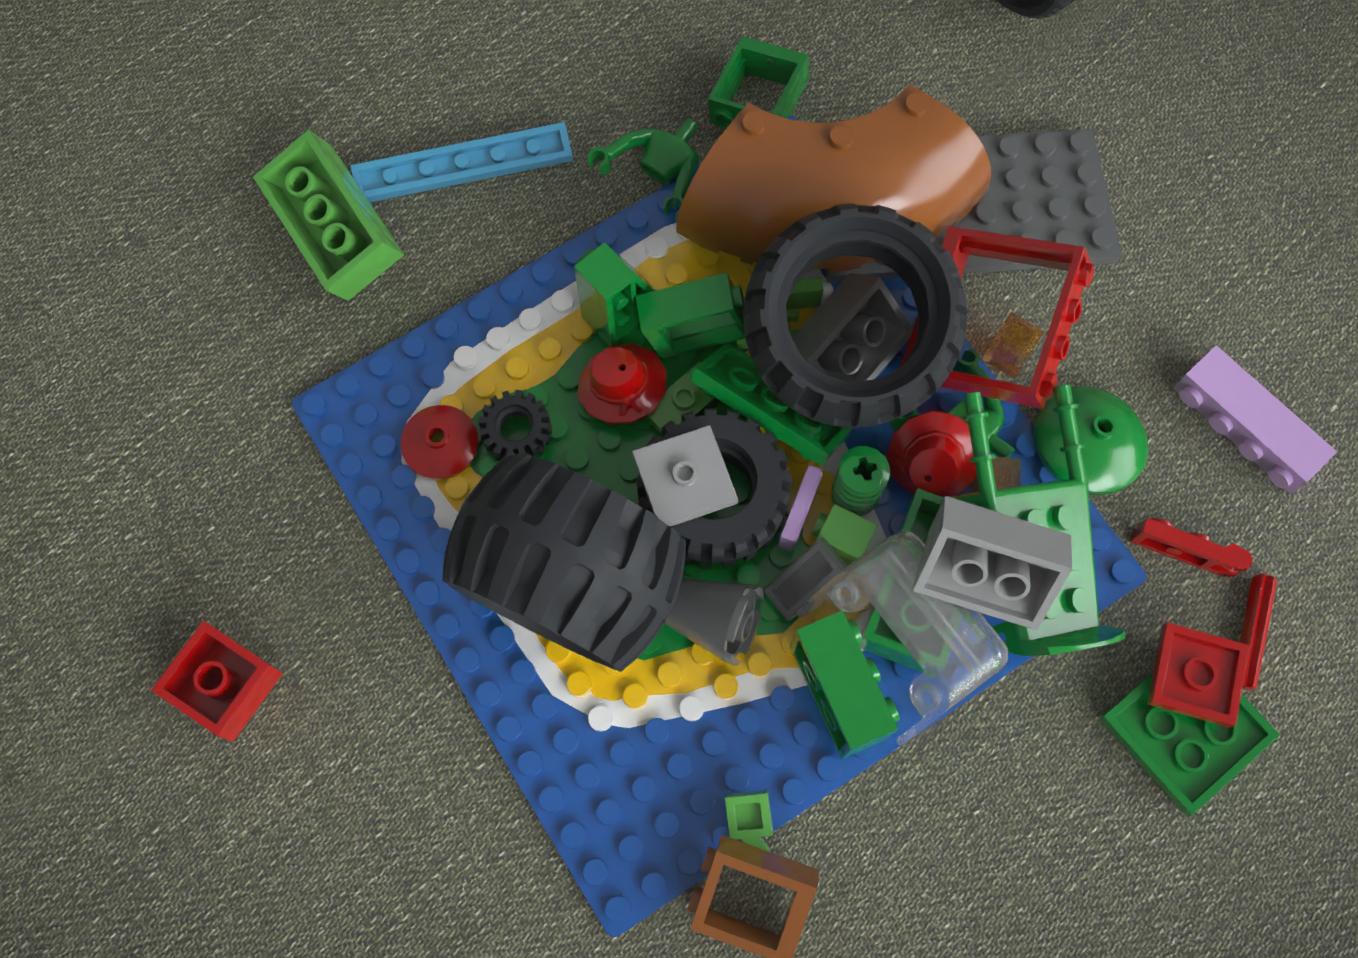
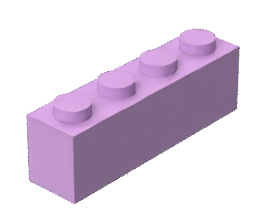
M1217 345L1173 387L1187 406L1195 408L1201 413L1216 432L1225 435L1231 440L1246 459L1255 462L1268 474L1269 479L1276 486L1285 489L1290 494L1306 484L1337 453L1334 448Z

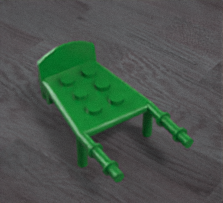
M1071 385L1054 387L1057 407L1053 408V411L1058 412L1064 445V447L1060 448V452H1065L1069 479L999 489L996 488L992 459H996V456L990 452L985 418L989 417V414L983 410L981 392L963 395L967 414L963 416V421H968L973 458L969 459L970 463H975L979 492L953 496L951 498L1071 535L1072 570L1038 631L1009 621L992 627L993 633H1004L1006 636V641L995 643L997 651L1021 656L1055 655L1100 647L1125 639V630L1099 625L1088 485L1081 450L1085 448V444H1080L1075 409L1079 407L1078 404L1073 403Z

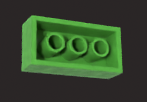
M310 130L302 134L253 176L326 291L349 301L404 256V253L332 145Z

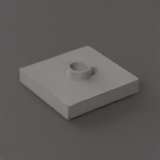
M710 425L632 451L654 515L659 517L658 519L668 526L738 504L737 494Z

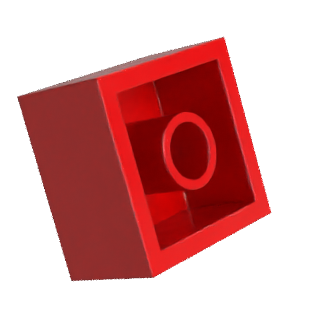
M203 620L151 691L216 736L233 742L283 673Z

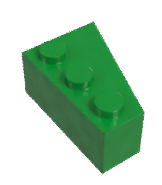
M605 242L595 250L589 249L585 251L574 266L581 315L609 346L616 345L640 325L636 296L656 291V289Z

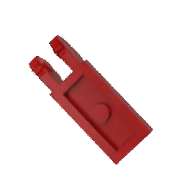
M1146 518L1133 528L1129 541L1184 563L1229 578L1237 576L1241 571H1246L1253 564L1252 554L1249 553V550L1241 549L1236 544L1223 547L1211 542L1212 539L1207 535L1197 532L1187 533L1173 528L1174 525L1171 522L1162 518Z

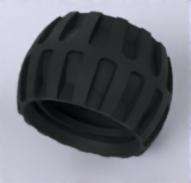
M849 203L834 205L829 209L810 213L795 221L773 240L760 257L748 283L744 301L743 322L745 339L752 362L768 388L783 403L801 415L824 424L839 427H868L886 423L908 414L926 402L942 386L960 355L965 338L968 310L966 292L959 277L958 267L949 251H945L934 238L933 232L919 221L914 222L898 214L895 209L880 205L862 206ZM841 256L872 258L893 269L910 288L919 316L916 343L903 366L880 379L849 382L823 374L801 356L788 332L786 303L798 280L818 263Z
M512 452L485 474L461 507L446 546L442 581L454 590L506 619L589 660L622 672L656 638L674 606L683 576L686 542L680 538L679 533L675 529L658 519L659 517L614 490H610L582 474L573 472L546 459L536 458L526 453L519 452L515 454Z

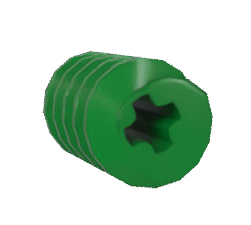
M857 446L849 449L841 458L832 484L831 499L833 503L859 516L870 513L877 506L890 477V468L885 456L877 449L869 446Z

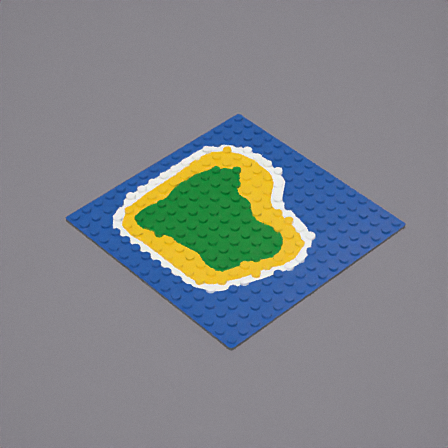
M790 115L789 119L799 121L795 116ZM677 179L298 395L292 401V406L606 933L611 937L621 935L708 876L700 872L708 847L717 849L721 835L730 837L725 804L726 794L768 789L774 832L1034 657L997 651L995 643L1006 641V636L1004 633L994 634L992 627L1006 621L964 608L945 667L936 677L861 649L865 659L871 657L879 670L881 681L877 682L883 697L889 696L897 708L900 720L896 724L899 729L888 739L844 759L840 758L792 653L790 644L796 630L842 610L847 620L853 619L856 622L862 635L907 507L914 495L910 494L892 478L891 472L887 486L877 506L870 513L861 516L878 524L857 570L849 567L850 569L789 621L783 617L765 593L764 601L756 598L755 609L762 611L760 623L748 653L743 654L739 652L736 656L741 661L737 666L725 663L664 624L656 638L632 664L622 672L613 670L506 619L454 590L442 581L446 546L461 505L485 474L501 461L500 458L495 460L491 456L490 451H487L480 436L479 429L481 428L478 422L479 416H484L482 412L484 405L486 404L490 407L492 405L490 399L495 395L498 400L502 399V392L509 391L510 396H515V390H522L523 395L526 397L529 392L535 395L536 401H542L545 410L548 412L552 427V433H550L551 442L549 446H544L546 452L542 456L537 453L534 457L546 459L561 467L592 479V481L625 496L628 500L639 506L637 494L639 472L632 451L646 447L653 436L660 438L662 434L646 418L633 424L609 425L591 417L578 400L579 376L589 360L609 347V345L582 318L574 266L585 251L589 249L595 250L605 242L634 267L656 290L727 272L734 286L740 284L745 298V289L757 262H753V265L740 262V257L729 255L720 250L717 254L697 245L676 232L677 222L675 215L680 208H672L669 214L665 215L663 203L665 198L673 194ZM811 269L800 279L822 278L824 291L821 306L841 282L827 283L825 269ZM901 278L882 279L914 328L918 311L910 288ZM820 306L790 309L799 311L798 322H788V329H801ZM640 325L616 344L635 343L655 352L666 369V390L698 362L702 363L724 345L720 344L662 359L642 334ZM964 338L958 357L962 359L963 353L966 350H974L966 338ZM909 340L876 379H880L900 368ZM736 341L729 342L736 347ZM748 349L741 350L750 356ZM979 356L978 365L991 379L997 380ZM621 367L619 370L624 371L625 368ZM940 387L926 402L916 408L917 413L922 414L931 410L949 413L964 400L963 395L968 393ZM719 399L708 407L716 408V415L727 416L728 409L733 410ZM1001 400L1005 421L997 436L1015 450L1007 461L1002 460L997 455H995L996 459H992L996 488L1013 487V477L1018 470V486L1059 481L1047 470L1038 455L1034 442L1033 425L1016 403ZM435 405H448L462 410L475 424L479 437L478 451L469 467L454 477L442 480L425 478L414 472L406 463L400 445L403 429L411 417L422 409ZM511 416L503 422L501 434L508 440L518 441L528 435L531 424L525 417ZM739 416V420L747 422V418ZM890 421L874 426L854 427L849 437L823 466L803 458L796 449L777 439V450L783 449L787 456V470L791 471L792 484L786 515L780 530L774 534L773 541L766 549L759 548L754 558L746 562L743 558L735 560V566L723 568L722 563H711V569L699 568V561L690 559L688 564L684 563L682 578L753 584L764 589L816 542L817 537L812 535L811 532L821 512L829 515L834 505L831 499L832 484L842 456L854 447L869 446L877 449L887 460L886 456L891 437L895 432L890 426ZM760 427V432L764 434L766 432L765 429ZM441 432L433 434L431 441L435 443L440 442L444 438V434ZM724 461L738 497V504L700 516L701 518L711 520L729 518L747 506L751 497V483L738 467ZM808 465L822 469L821 472L823 474L795 548L790 552L778 547ZM977 475L975 480L958 495L979 492ZM1089 500L1099 613L1146 581V573Z

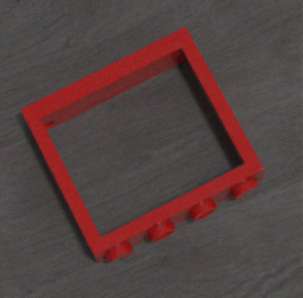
M949 226L942 247L945 251H949L958 267L960 280L969 255L1068 271L1030 387L951 371L941 386L966 393L981 392V396L1044 409L1047 397L1051 398L1055 393L1054 387H1057L1058 376L1055 373L1059 361L1065 360L1070 347L1068 334L1072 323H1077L1082 311V300L1080 297L1084 286L1088 287L1091 284L1094 264L1091 263L1083 246ZM918 316L900 367L904 365L916 343Z

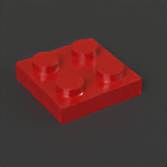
M1165 623L1161 627L1147 704L1229 728L1236 726L1249 645L1176 624Z

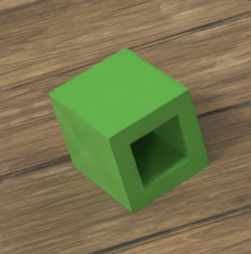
M834 504L829 515L821 512L811 534L816 536L817 540L824 537L846 565L857 570L878 524Z

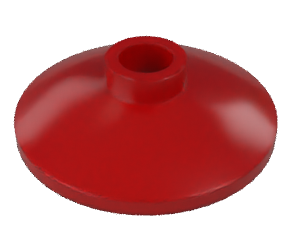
M435 405L422 409L411 417L403 429L400 445L406 463L414 472L425 478L442 480L454 477L469 467L477 454L479 437L475 424L462 410L448 405ZM437 432L443 433L444 438L440 442L435 443L431 441L433 434Z

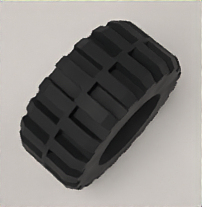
M704 408V415L695 417L693 411L681 415L680 424L676 425L674 421L670 420L662 426V436L660 438L653 436L647 444L649 446L710 425L723 461L738 467L751 483V497L747 506L734 516L718 520L697 517L671 526L679 533L680 538L686 542L685 564H688L691 559L699 561V568L711 569V563H722V567L727 568L735 566V560L743 558L746 562L756 556L759 548L766 549L773 541L776 531H779L783 524L791 496L790 488L792 484L791 471L787 470V456L783 449L777 450V438L771 431L762 434L760 432L761 423L752 417L747 422L739 420L740 412L728 409L727 416L716 415V408ZM639 475L637 478L638 504L643 509L653 513Z

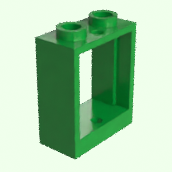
M742 36L708 97L710 123L726 129L745 107L743 104L732 102V99L746 74L787 85L772 114L789 119L809 80V55Z
M727 272L636 296L641 332L662 359L745 339L743 322L745 299L740 284L734 286Z

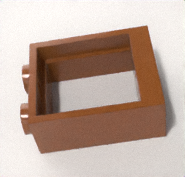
M721 835L717 849L711 847L707 849L700 872L708 876L704 888L695 885L687 911L695 913L690 930L765 958H793L817 891L819 870ZM723 865L793 890L779 934L709 909Z

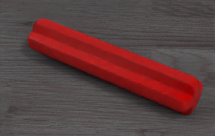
M1266 574L1253 576L1239 641L1249 645L1243 690H1252L1258 685L1277 586L1276 578Z

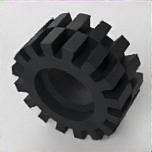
M515 390V396H510L509 391L502 392L503 398L498 400L496 395L490 399L492 405L490 407L486 404L482 409L484 416H479L478 422L481 428L479 429L480 436L487 451H490L491 456L495 460H498V458L502 460L512 452L515 454L519 452L526 453L533 457L538 453L542 456L546 452L544 446L550 445V433H552L549 415L542 401H536L535 395L529 392L527 397L524 396L522 390ZM511 416H522L530 422V431L525 438L511 441L504 438L501 434L503 422Z

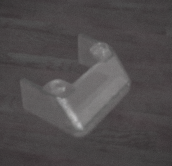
M901 531L886 538L837 573L796 610L797 614L803 617L833 602L840 610L847 613H855L871 603L924 670L922 674L913 680L909 691L910 699L923 719L895 740L900 747L1003 669L1008 660V650L1005 643L980 612L913 592V585L925 544L917 535L908 531Z

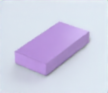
M808 465L781 534L778 547L790 552L794 550L823 474L821 472L822 469Z

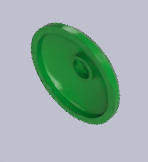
M1071 387L1073 403L1078 404L1079 407L1075 409L1080 444H1085V448L1081 450L1088 494L1106 495L1118 492L1130 485L1140 475L1146 464L1148 439L1144 426L1133 409L1116 395L1096 387ZM1053 395L1045 403L1044 409H1040L1034 425V442L1038 455L1047 470L1059 481L1068 480L1069 474L1065 452H1060V448L1064 447L1059 415L1058 412L1053 411V408L1057 407L1056 398ZM1098 425L1101 426L1105 430V432H1102L1098 428Z

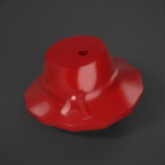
M635 343L607 347L589 360L579 376L578 400L591 417L609 425L633 424L653 414L666 394V369L655 352ZM624 367L625 370L621 371L619 368Z
M931 410L910 417L892 434L886 456L891 476L910 494H914L917 488L940 497L958 495L975 480V463H970L969 459L973 458L969 426L959 416Z

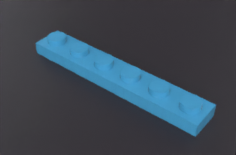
M565 122L354 164L350 165L352 177L368 201L375 202L573 161L566 125Z

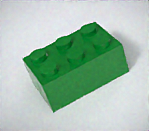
M843 610L796 630L790 644L792 653L841 759L888 739L899 729L896 722L900 720L894 702L889 696L883 697L877 682L881 681V676L875 662L871 657L865 659L859 646L863 639L856 622L853 619L847 620Z

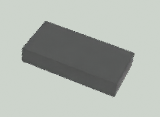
M823 537L818 539L763 589V592L783 617L789 621L796 617L850 568Z

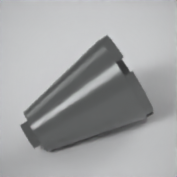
M682 578L674 606L665 624L725 663L737 666L741 661L736 656L739 652L743 654L748 653L756 635L762 611L755 609L756 598L764 601L763 589L753 584Z

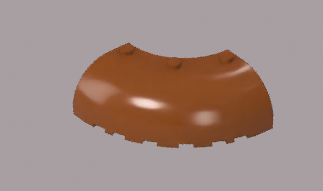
M911 84L895 99L880 109L864 116L838 122L816 123L791 120L769 113L748 102L720 135L698 168L681 204L676 232L703 248L717 254L720 250L729 255L740 257V262L753 265V262L758 263L760 257L773 240L795 221L810 213L829 209L834 205L855 203L862 206L880 205L895 209L898 214L914 222L919 221L933 232V236L936 239L941 232L964 218L985 195L991 180V165L983 144L970 126L951 109ZM841 256L818 263L812 269H828V272L848 271L861 268L863 264L876 262V260L868 257Z

